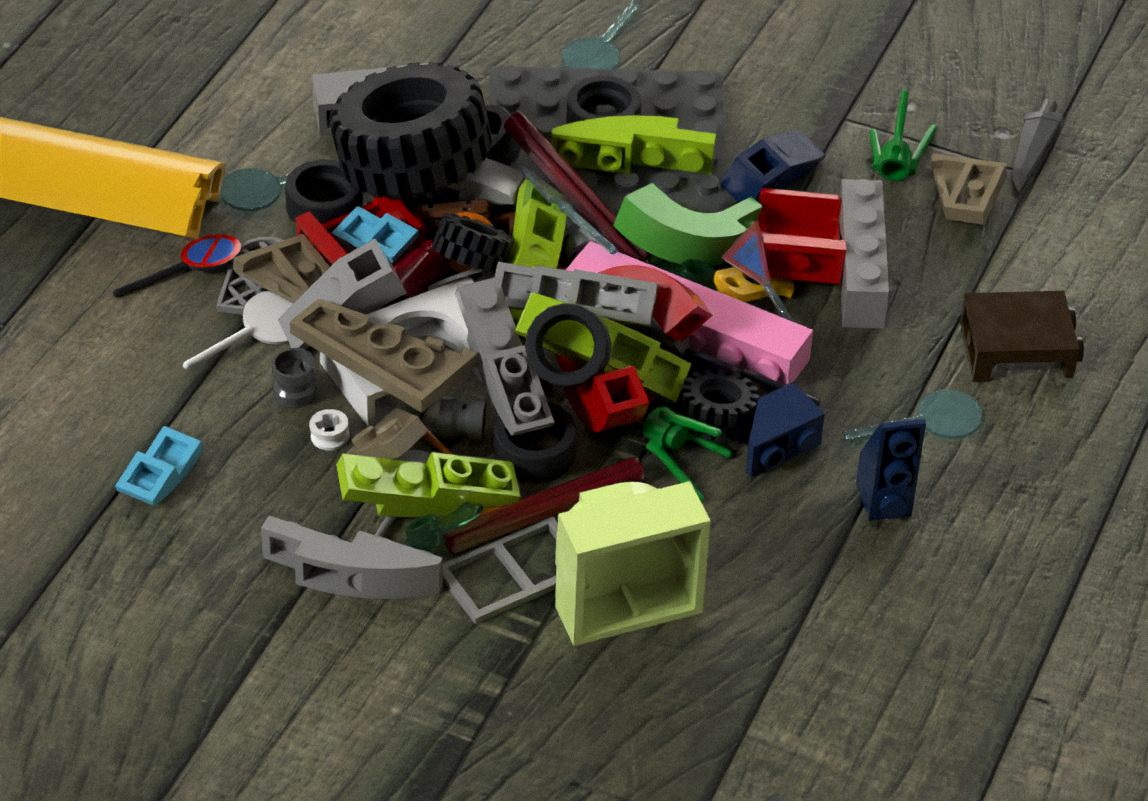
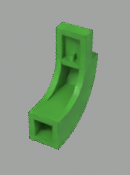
M651 183L624 197L613 226L632 243L664 260L689 266H716L731 262L724 256L756 223L763 206L754 198L749 197L721 212L700 213L678 205Z

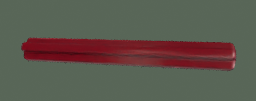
M517 111L510 115L503 125L504 129L615 251L646 262L649 253L632 243L613 226L616 215L524 114Z
M631 457L446 528L443 531L444 544L451 554H456L570 510L579 502V493L618 483L641 482L644 479L643 465L640 464L636 457Z

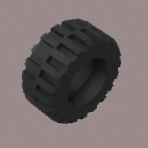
M419 62L408 63V66L397 68V65L386 68L384 72L378 74L374 72L367 75L364 81H356L349 86L347 93L342 92L334 104L329 117V125L344 178L363 193L368 191L372 196L382 198L384 195H388L392 199H403L404 196L413 195L415 198L425 196V193L435 190L437 193L445 190L447 185L452 183L458 184L465 180L469 172L474 173L480 167L482 161H485L491 148L492 135L481 87L466 71H461L458 67L450 64L445 67L439 62H429L428 65H420Z

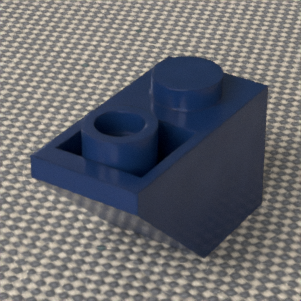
M794 382L758 399L748 444L746 473L750 477L763 471L774 469L782 462L801 453L810 452L821 444L825 413Z

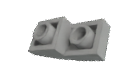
M486 158L474 173L469 172L465 180L458 184L452 183L447 185V188L453 190L473 189L474 199H487L489 203L501 206L515 203L518 196V188L526 179L523 173Z

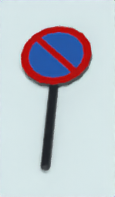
M213 234L197 238L182 249L180 255L182 262L119 287L113 291V295L119 297L187 268L209 271L225 267L234 262V257L241 255V243L237 238L225 234Z
M685 349L683 353L688 358L717 371L718 369L726 370L725 374L732 375L733 372L738 373L740 378H748L774 390L786 386L747 369L740 370L727 362L698 351ZM805 393L817 406L820 405L821 401L819 398Z

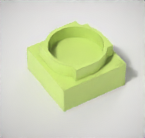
M690 481L660 489L640 482L609 485L579 493V502L570 511L558 514L555 558V607L573 646L703 613L711 520Z

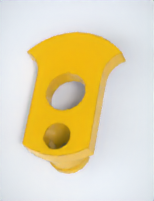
M738 266L718 270L713 278L714 284L718 288L717 292L742 302L773 295H781L791 299L794 291L793 280L770 278L772 288H770ZM745 278L755 279L758 282H760L761 285L753 284L747 281Z

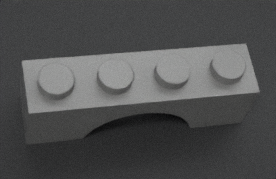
M842 179L839 233L840 240L846 241L841 294L842 327L884 329L889 297L883 182L866 179Z

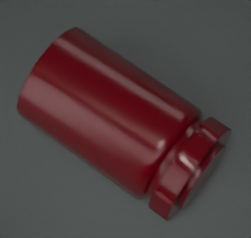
M419 241L412 250L393 266L407 293L384 305L385 307L427 292L430 285L436 283L448 272L450 268L449 259L432 248V241Z

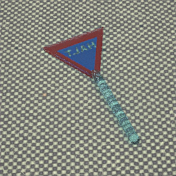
M756 220L721 258L759 282L781 317L794 322L771 285L759 222Z

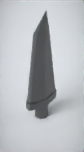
M1045 99L1039 111L1026 113L1023 120L1024 126L1011 175L1019 193L1064 121L1063 115L1055 113L1058 105L1052 99Z

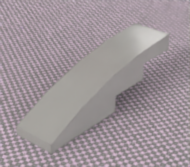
M504 262L497 263L495 277H498L509 309L523 311L530 293L534 292L568 304L581 305L589 311L619 324L651 327L659 287L658 283L578 269L567 271L538 265L533 268Z

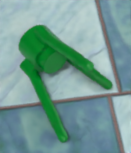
M907 89L901 91L893 140L887 142L881 149L877 130L872 128L869 131L874 158L872 169L878 171L884 179L889 181H901L907 178L908 175L913 176L916 174L917 164L937 130V126L932 124L912 155L908 144L902 141L909 95Z
M665 406L658 407L648 415L643 425V435L649 439L646 449L657 455L680 483L690 481L701 503L705 501L704 495L665 449L672 448L677 450L689 439L726 458L732 457L733 453L730 449L713 440H703L704 436L701 434L697 437L690 434V429L704 434L720 437L722 431L719 428L677 414Z

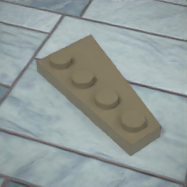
M319 298L290 321V334L421 413L478 366V352L466 348L461 353L445 348V341L430 336L425 341L405 334L404 327L392 323L377 325L368 322V315Z

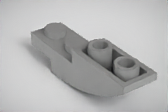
M498 277L458 286L455 295L468 329L467 342L470 350L478 352V371L497 413L511 436L553 426L554 419L539 377L528 362L525 345L522 346L519 335L515 333L516 326Z
M270 515L261 527L263 558L294 568L297 585L321 592L367 599L419 598L438 595L443 589V558L425 550H417L393 542L385 537L375 536L360 530L351 543L337 536L327 535L300 526L295 522L285 521Z

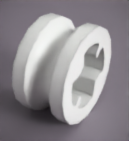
M325 409L317 412L310 419L311 441L319 449L326 451L337 450L348 443L350 439L348 418L341 411ZM334 427V431L325 432V428Z

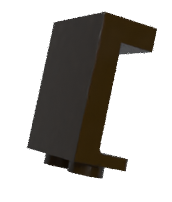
M1064 290L965 293L960 326L973 382H990L992 365L998 363L1061 362L1064 377L1074 378L1077 362L1083 361L1084 344L1082 337H1076V312L1074 307H1068Z

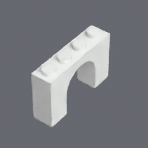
M467 276L367 314L368 322L377 325L392 323L404 327L405 334L424 341L428 336L445 341L446 346L459 353L464 348L470 350L467 342L468 329L455 293L458 286L474 282ZM320 352V364L367 427L379 423L395 408L406 411V403ZM475 367L472 370L473 373L481 382H483L478 371V368Z

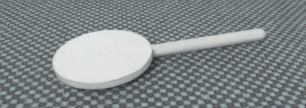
M270 291L256 294L249 299L243 310L245 328L185 361L183 367L190 369L249 335L267 344H284L289 342L278 319L293 303Z

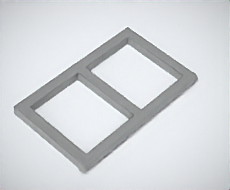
M555 517L545 519L443 563L444 584L475 625L556 590V576L534 585L506 549L547 530L556 539L558 522ZM494 553L522 588V591L478 609L451 571Z

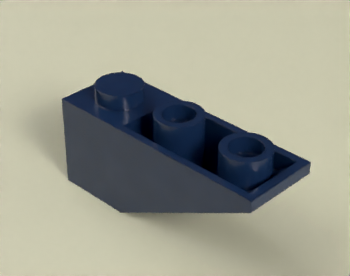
M799 129L763 138L736 156L720 185L738 203L749 197L754 198L759 203L761 189L781 190L824 160L826 155Z
M925 419L880 423L861 450L856 484L869 521L912 516L926 428Z

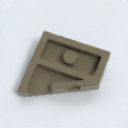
M933 153L931 156L932 172L945 219L968 224L985 225L1007 178V163Z
M304 234L234 257L233 270L236 274L293 304L330 268Z
M395 408L375 427L369 426L354 436L351 440L354 446L345 454L395 459L401 457L428 430L418 416Z

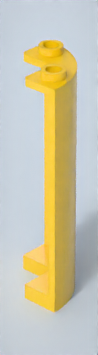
M0 117V198L195 239L199 237L206 200L219 202L226 168L225 162Z

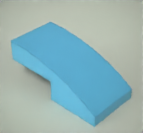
M359 206L332 232V237L338 244L351 252L376 239L391 263H394L419 236L417 229L388 213L379 218Z
M163 426L146 454L137 451L116 483V490L153 506L157 505L177 487L204 451L202 442Z

